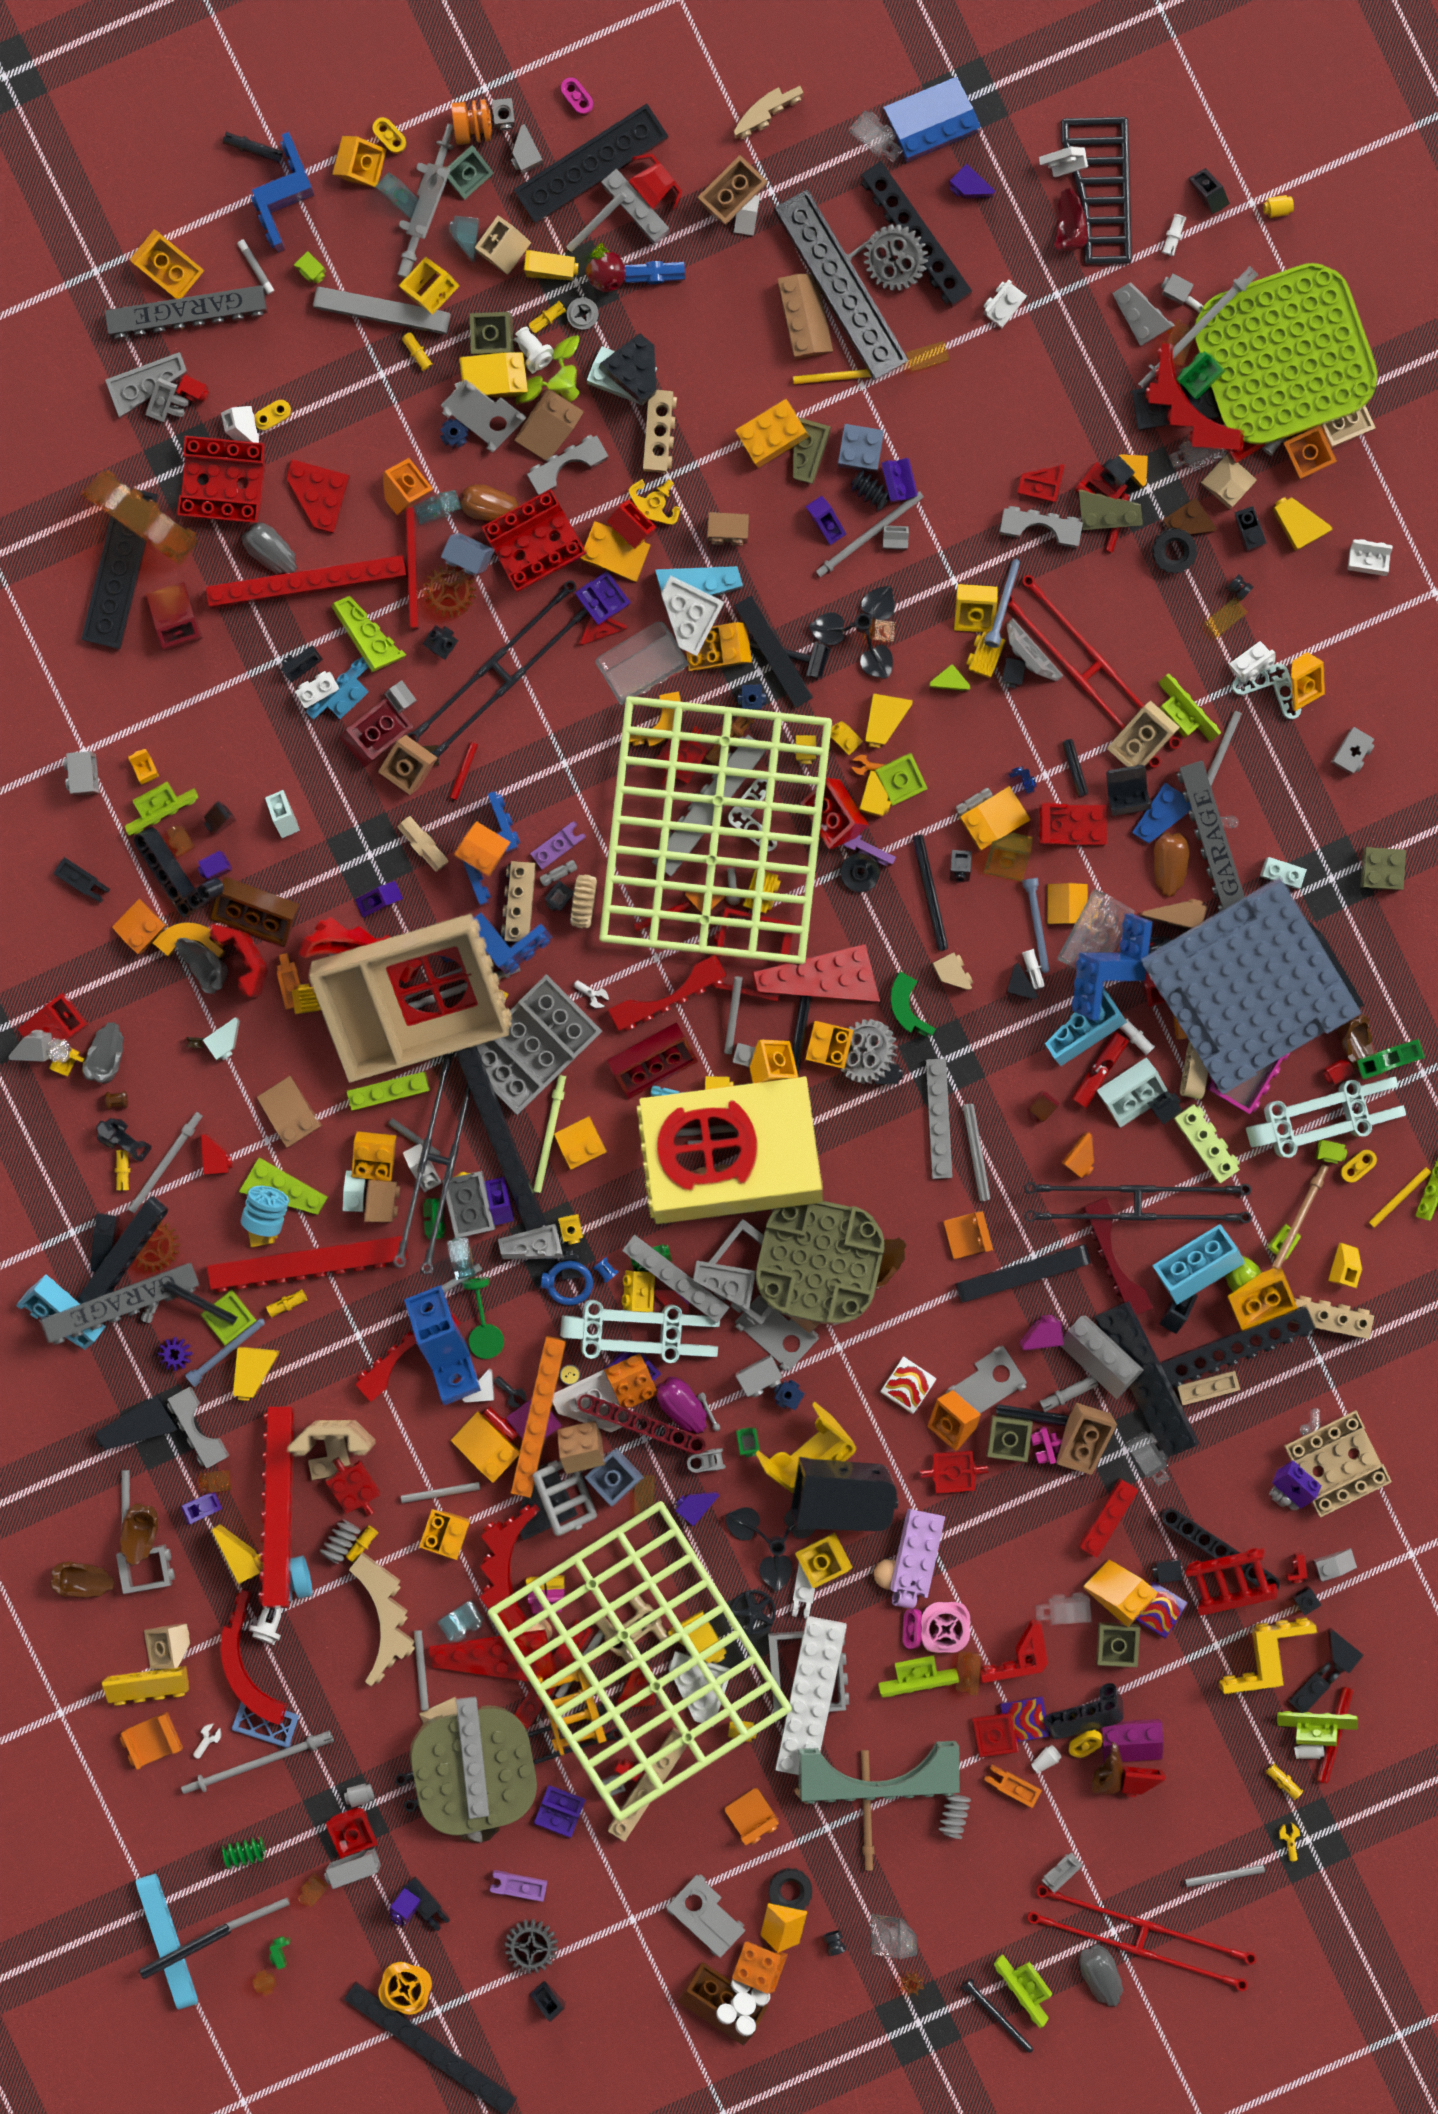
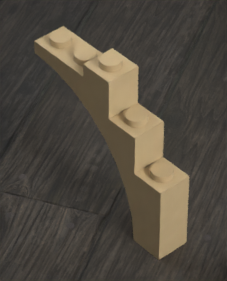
M362 1552L349 1571L363 1583L370 1593L380 1620L381 1640L379 1653L375 1665L365 1681L372 1686L374 1682L378 1684L385 1674L382 1672L386 1666L390 1668L396 1661L395 1655L400 1659L405 1655L409 1657L415 1649L412 1646L415 1640L396 1627L397 1625L401 1627L408 1618L405 1616L408 1610L389 1597L390 1595L394 1597L401 1588L398 1585L401 1580Z

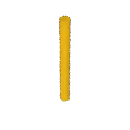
M867 369L793 376V383L803 384L871 377Z
M1425 1167L1369 1221L1371 1226L1375 1228L1431 1174V1171Z

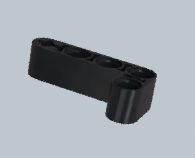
M1113 1683L1104 1684L1099 1691V1701L1048 1714L1044 1719V1724L1053 1739H1061L1121 1722L1124 1718L1123 1700L1117 1687Z

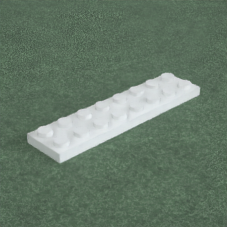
M807 1616L789 1701L792 1711L786 1715L776 1771L799 1775L798 1749L819 1748L821 1750L847 1626L846 1623Z

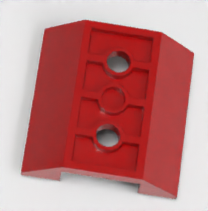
M185 436L182 495H179L177 515L257 523L262 503L265 443ZM203 474L209 477V482L206 485L198 483V478ZM242 478L248 480V486L245 489H240L237 484Z
M551 489L481 527L491 546L495 549L494 551L516 592L523 590L587 554ZM558 533L560 538L557 541H551L550 537L552 534ZM518 553H525L523 560L517 561L515 559Z
M216 924L210 925L212 930L209 933L214 942L224 945L234 943L238 952H243L246 957L243 961L248 970H253L239 978L241 983L238 985L242 993L249 997L261 996L268 967L250 934Z

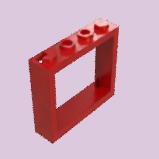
M725 908V912L721 911L719 916L723 918L734 916L752 920L751 913ZM760 916V922L795 925V923ZM721 925L720 931H716L714 942L717 943V947L723 948L727 926ZM785 932L780 954H789L793 933ZM716 955L720 962L721 955ZM778 962V966L786 964L785 962ZM721 983L715 986L716 988L733 991V985ZM741 987L740 993L778 1001L779 994L756 992V990Z

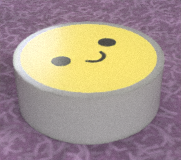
M566 1365L560 1372V1378L565 1384H575L580 1378V1371L575 1365Z

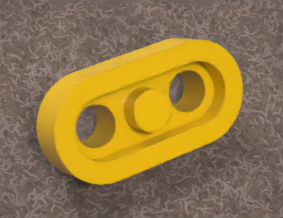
M382 117L375 120L373 132L390 152L395 154L403 152L407 144L403 134L389 119ZM385 126L387 127V130L385 132H381L380 127ZM394 141H399L400 145L395 147L393 143Z
M277 400L261 409L254 416L255 426L259 430L267 431L290 417V405L284 400ZM280 406L284 407V412L282 413L277 412ZM263 416L267 417L265 423L260 422V418Z
M1361 1150L1342 1166V1178L1347 1182L1359 1180L1376 1165L1377 1157L1375 1153L1371 1150ZM1364 1156L1369 1157L1368 1163L1362 1161ZM1350 1168L1354 1170L1352 1176L1347 1174V1170Z
M1096 1730L1084 1732L1069 1743V1753L1078 1758L1087 1756L1102 1746V1734Z

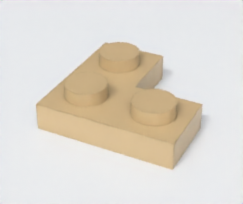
M333 1435L324 1438L327 1456L308 1460L312 1480L334 1475L338 1470L332 1463V1460L337 1457L340 1458L344 1466L350 1465L345 1438L335 1439Z

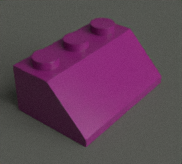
M1052 1314L1042 1315L1041 1319L1036 1320L1019 1341V1346L1023 1350L1063 1345L1061 1321L1052 1316Z
M1160 1719L1121 1721L1115 1725L1101 1728L1103 1736V1763L1107 1756L1112 1753V1742L1116 1743L1119 1747L1122 1762L1163 1759V1730Z

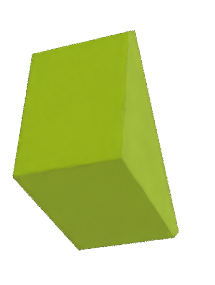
M951 664L930 682L929 688L969 691L970 685Z
M1285 1224L1266 1246L1274 1255H1278L1290 1227ZM1298 1233L1296 1234L1295 1239L1284 1261L1288 1258V1256L1294 1249L1295 1245L1299 1241L1301 1236Z

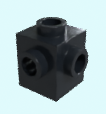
M435 625L422 645L446 660L459 640L452 636L454 632L446 626L442 629Z

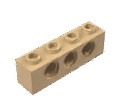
M657 390L655 396L648 400L643 472L667 473V469L672 467V456H669V448L673 449L674 437L670 436V431L675 429V417H672V409H676L677 397H673V391ZM660 407H664L668 411L663 417L656 414L657 409ZM663 427L666 433L663 436H657L654 433L655 429ZM662 447L664 454L662 456L654 455V448Z

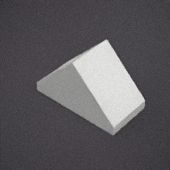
M755 195L736 214L734 233L754 236L760 196Z
M490 1368L479 1380L481 1391L464 1397L462 1399L464 1402L494 1400L493 1371Z

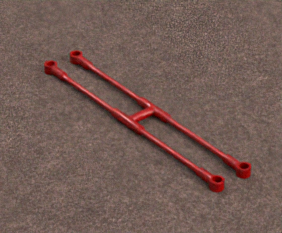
M1026 575L1022 580L1023 586L1029 588L1038 598H1041L1088 650V654L1096 662L1081 675L1072 665L1070 666L1023 614L1022 609L1014 602L1012 595H1010L1011 603H1008L1007 606L1027 624L1066 667V671L1085 692L1092 696L1115 723L1124 730L1126 726L1099 698L1087 680L1102 668L1110 678L1112 677L1140 709L1144 705L1116 675L1115 670L1112 669L1095 648L1091 647L1045 597L1044 592L1034 582V578L1031 575ZM1026 578H1030L1032 580V583L1030 585H1027L1025 583ZM1172 736L1168 740L1169 746L1172 749H1177L1181 746V740L1178 737ZM1172 740L1178 741L1177 747L1172 746ZM1153 756V758L1158 760V764L1152 765L1151 760L1148 764L1150 767L1156 768L1160 765L1161 760L1158 756Z
M1044 1884L1038 1885L1036 1888L1039 1897L1047 1896L1059 1901L1064 1900L1126 1920L1130 1924L1141 1927L1134 1946L1055 1922L1053 1919L1039 1915L1036 1911L1028 1913V1920L1032 1924L1040 1923L1050 1927L1054 1926L1119 1947L1120 1950L1221 1980L1222 1983L1235 1986L1239 1991H1245L1248 1988V1983L1244 1978L1236 1979L1226 1975H1218L1157 1955L1155 1952L1143 1949L1148 1930H1152L1228 1953L1232 1957L1245 1960L1249 1965L1254 1964L1257 1959L1253 1952H1242L1233 1948L1228 1949L1164 1928L1162 1925L1131 1915L1129 1917L1064 1896L1060 1892L1054 1893ZM1045 1888L1046 1892L1044 1894H1040L1039 1889ZM1033 1914L1037 1915V1919L1034 1921L1030 1919V1916ZM1252 1955L1254 1958L1252 1961H1247V1956ZM1239 1982H1245V1986L1242 1988L1238 1987Z

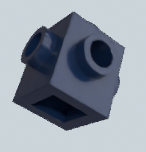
M449 419L442 424L443 428L440 429L442 432L440 438L446 446L450 445L452 449L455 447L458 449L467 443L466 440L469 439L467 432H469V429L462 422L459 423L457 419ZM456 429L458 433L454 436L451 435L450 432Z
M742 685V694H738V706H742V709L762 710V705H766V693H762V685ZM754 697L756 700L755 702H750L748 699Z
M791 1379L788 1382L784 1380L776 1385L773 1390L775 1393L774 1398L777 1400L776 1404L784 1409L788 1406L793 1410H796L805 1392L799 1389L800 1385ZM789 1391L791 1392V1395L789 1397H786L784 1395L785 1392Z

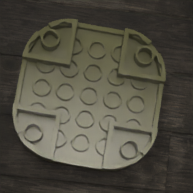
M823 1201L820 1203L776 1208L767 1222L757 1265L756 1282L760 1295L772 1309L788 1316L829 1325H842L856 1320L868 1309L874 1297L884 1252V1238L881 1228H879L869 1213L855 1206L849 1207Z
M488 1705L481 1706L478 1709L489 1816L471 1819L468 1817L457 1713L447 1716L440 1715L430 1719L420 1727L421 1729L413 1738L410 1746V1763L418 1805L425 1819L435 1829L446 1834L462 1835L504 1826L520 1819L531 1807L536 1795L537 1780L529 1737L521 1721L505 1708Z

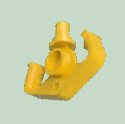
M643 479L629 488V495L634 504L649 520L667 525L677 523L681 507H674L672 509L673 515L670 518L666 517L662 511L666 501L664 496H670L669 490L674 484L670 479H667L663 486L656 488L658 492H652L646 498L636 494L638 489H643L645 486Z

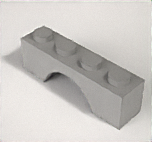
M617 169L602 181V187L613 199L621 191L627 196L620 205L633 218L654 246L670 233L669 227Z
M592 435L587 436L581 440L582 444L577 447L572 445L564 450L565 453L559 457L556 454L548 458V463L543 466L538 464L529 469L530 473L527 475L537 494L540 495L549 489H556L557 475L561 468L568 463L581 462L593 468L608 460L609 457L597 435L594 437Z
M1008 506V509L1004 508L999 534L1019 538L1021 533L1028 527L1040 525L1053 532L1058 545L1078 548L1083 522H1078V518L1067 517V519H1061L1059 515L1048 513L1047 516L1039 515L1040 512L1036 510L1022 512L1020 508Z
M191 1386L168 1399V1408L172 1414L176 1413L179 1419L177 1421L178 1426L182 1431H186L188 1444L192 1449L195 1448L199 1454L196 1457L201 1466L205 1465L207 1469L229 1456L220 1438L205 1437L196 1429L194 1414L200 1405V1401Z

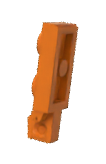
M288 953L279 955L281 965L277 966V976L285 1009L287 1010L294 1008L292 990L298 989L297 985H301L295 962L290 963Z

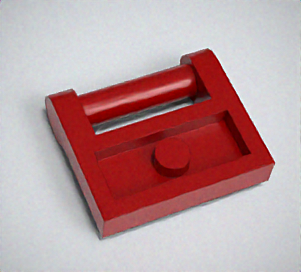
M1096 462L1075 488V491L1079 493L1081 489L1094 493L1086 487V484L1089 482L1107 497L1118 499L1128 486L1125 484L1116 492L1100 476L1104 468Z

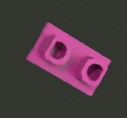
M1038 1428L1039 1431L1032 1433L1030 1438L1033 1446L1042 1443L1044 1450L1035 1453L1037 1463H1056L1052 1447L1054 1446L1055 1453H1059L1062 1439H1058L1055 1432L1050 1434L1052 1439L1050 1441L1047 1428Z

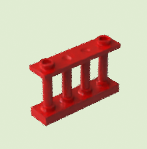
M1252 1548L1244 1553L1204 1562L1194 1561L1187 1566L1186 1577L1195 1575L1202 1596L1197 1608L1199 1616L1276 1599L1278 1593L1276 1583L1271 1585L1267 1583L1260 1560L1264 1558V1548ZM1251 1562L1259 1583V1587L1253 1589L1248 1588L1241 1565ZM1233 1567L1240 1587L1239 1592H1229L1221 1569ZM1214 1571L1221 1592L1220 1596L1213 1598L1209 1595L1203 1573Z

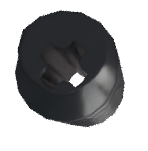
M863 469L850 484V486L853 485L851 492L859 490L857 497L860 498L865 495L863 501L866 503L871 500L870 507L872 508L877 505L876 512H880L890 500L888 489L883 492V484L877 487V479L870 482L871 474L864 477L865 470Z

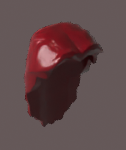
M1066 188L1064 191H1061V197L1057 204L1059 221L1057 223V236H1055L1056 241L1054 243V247L1058 251L1065 252L1082 248L1088 241L1087 223L1080 198L1071 188Z

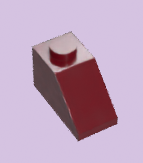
M1042 1091L1027 1110L1030 1111L1029 1116L1037 1123L1039 1120L1044 1122L1060 1103L1047 1092Z

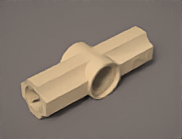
M411 816L407 817L397 826L402 834L411 842L410 845L421 857L423 856L435 872L439 871L449 862L445 855L436 847L433 839L426 831L419 827Z

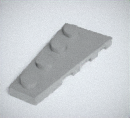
M179 352L106 379L105 381L119 418L152 397L158 378L172 383L187 373V369Z

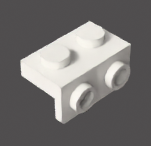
M1354 539L1349 551L1348 570L1387 576L1393 546L1386 545L1385 543Z
M324 671L315 677L316 680L310 683L307 681L298 686L299 689L295 692L304 708L310 707L339 690L331 672L326 673Z

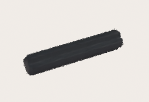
M1072 739L1064 740L1062 744L1079 797L1085 796L1089 792Z

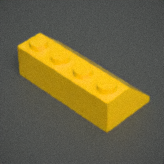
M186 1666L108 1676L102 1682L108 1703L114 1702V1705L126 1704V1700H133L134 1703L143 1702L148 1697H153V1700L164 1699L165 1695L173 1694V1697L184 1696L185 1692L189 1690Z

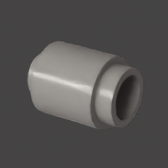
M366 1783L349 1787L347 1792L344 1793L346 1804H350L351 1807L367 1804L375 1799L371 1784L366 1785Z

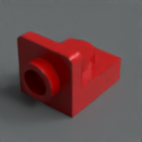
M1303 1552L1294 1553L1295 1558L1292 1559L1293 1571L1297 1570V1573L1285 1574L1287 1581L1291 1580V1583H1301L1303 1579L1307 1578L1305 1555Z

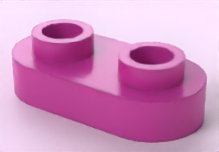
M567 78L562 82L561 92L574 110L581 115L590 113L593 109V100L580 82L575 78ZM573 86L575 90L573 92H569L567 90L568 87ZM586 102L587 106L585 108H581L580 103Z
M908 1609L904 1614L903 1643L908 1649L919 1648L922 1644V1612L919 1609Z

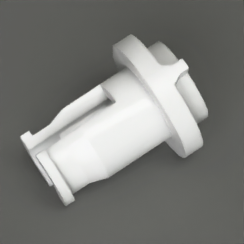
M523 327L515 333L518 338L513 340L518 343L519 348L528 358L525 365L532 374L537 370L543 369L551 362L554 349L550 345L543 346L530 333L528 327Z
M264 1608L257 1626L251 1625L249 1631L253 1632V1638L274 1645L281 1636L276 1633L281 1618L282 1608L276 1609L272 1623L266 1622L270 1608Z

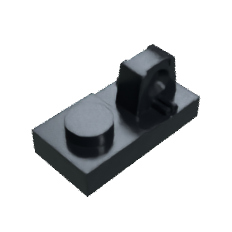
M311 645L296 656L295 659L289 655L281 661L283 665L281 670L292 683L321 662L323 658L315 647Z

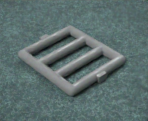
M557 1460L548 1464V1467L533 1473L534 1482L556 1536L571 1530H578L582 1528L583 1524L597 1517L581 1471L573 1472V1477L548 1489L545 1488L542 1478L564 1468L561 1460L558 1462ZM577 1484L581 1495L553 1508L549 1496ZM584 1502L588 1514L563 1526L559 1525L556 1515Z

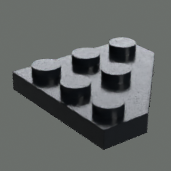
M641 333L600 363L599 369L641 405L655 396L657 391L655 346Z
M553 1460L539 1466L537 1471L548 1467V1464L553 1462ZM558 1471L542 1478L546 1489L562 1482ZM534 1484L531 1498L524 1497L520 1508L521 1510L526 1505L531 1507L536 1504L540 1509L521 1530L520 1534L523 1540L552 1527L536 1484ZM566 1489L549 1496L553 1508L571 1500ZM575 1507L556 1515L560 1524L578 1515Z

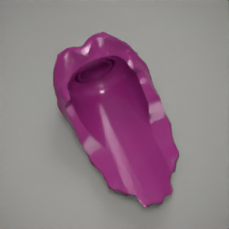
M672 1376L668 1377L665 1383L659 1384L656 1389L657 1400L661 1409L684 1431H694L697 1434L704 1432V1429L707 1428L705 1423L707 1413L689 1385L683 1380Z

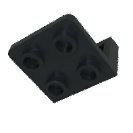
M1144 765L1114 769L1106 772L1108 802L1112 816L1152 809L1147 790V776Z

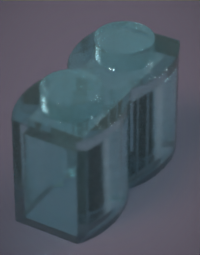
M472 1599L438 1620L437 1623L450 1642L453 1640L458 1642L466 1637L464 1634L470 1629L475 1631L480 1628L484 1618Z

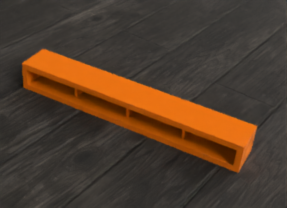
M550 1336L546 1337L511 1491L512 1494L530 1498L532 1496L535 1484L533 1473L538 1470L567 1340Z

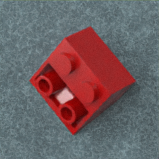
M629 499L622 503L607 520L611 527L634 549L654 535L657 528Z

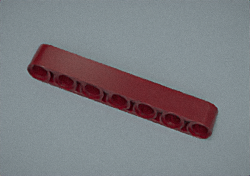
M583 1393L575 1399V1405L580 1411L688 1452L700 1454L706 1448L705 1440L700 1436L592 1395ZM584 1397L590 1400V1405L587 1408H582L580 1405V1401ZM603 1404L608 1406V1412L605 1415L599 1413V1407ZM621 1411H624L627 1415L624 1422H619L617 1419V1415ZM640 1418H643L645 1421V1426L642 1429L636 1427V1421ZM658 1425H661L664 1430L660 1436H656L654 1433V1429ZM679 1432L682 1435V1439L679 1443H674L673 1435ZM695 1439L700 1441V1447L697 1450L691 1448V1443Z

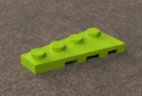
M350 596L332 604V609L372 672L405 658L406 654L402 650L399 651L393 645L395 642L390 637L387 638L380 631V627L367 618V613Z

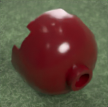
M606 252L604 257L598 260L592 259L585 270L590 284L601 292H611L618 289L626 278V267L620 256L614 252Z

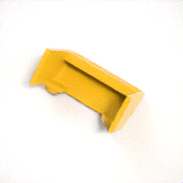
M816 1402L812 1406L819 1416L815 1421V1427L819 1432L790 1456L785 1452H779L769 1459L759 1450L756 1452L766 1473L791 1493L794 1490L799 1457L846 1461L856 1451V1446L834 1417Z

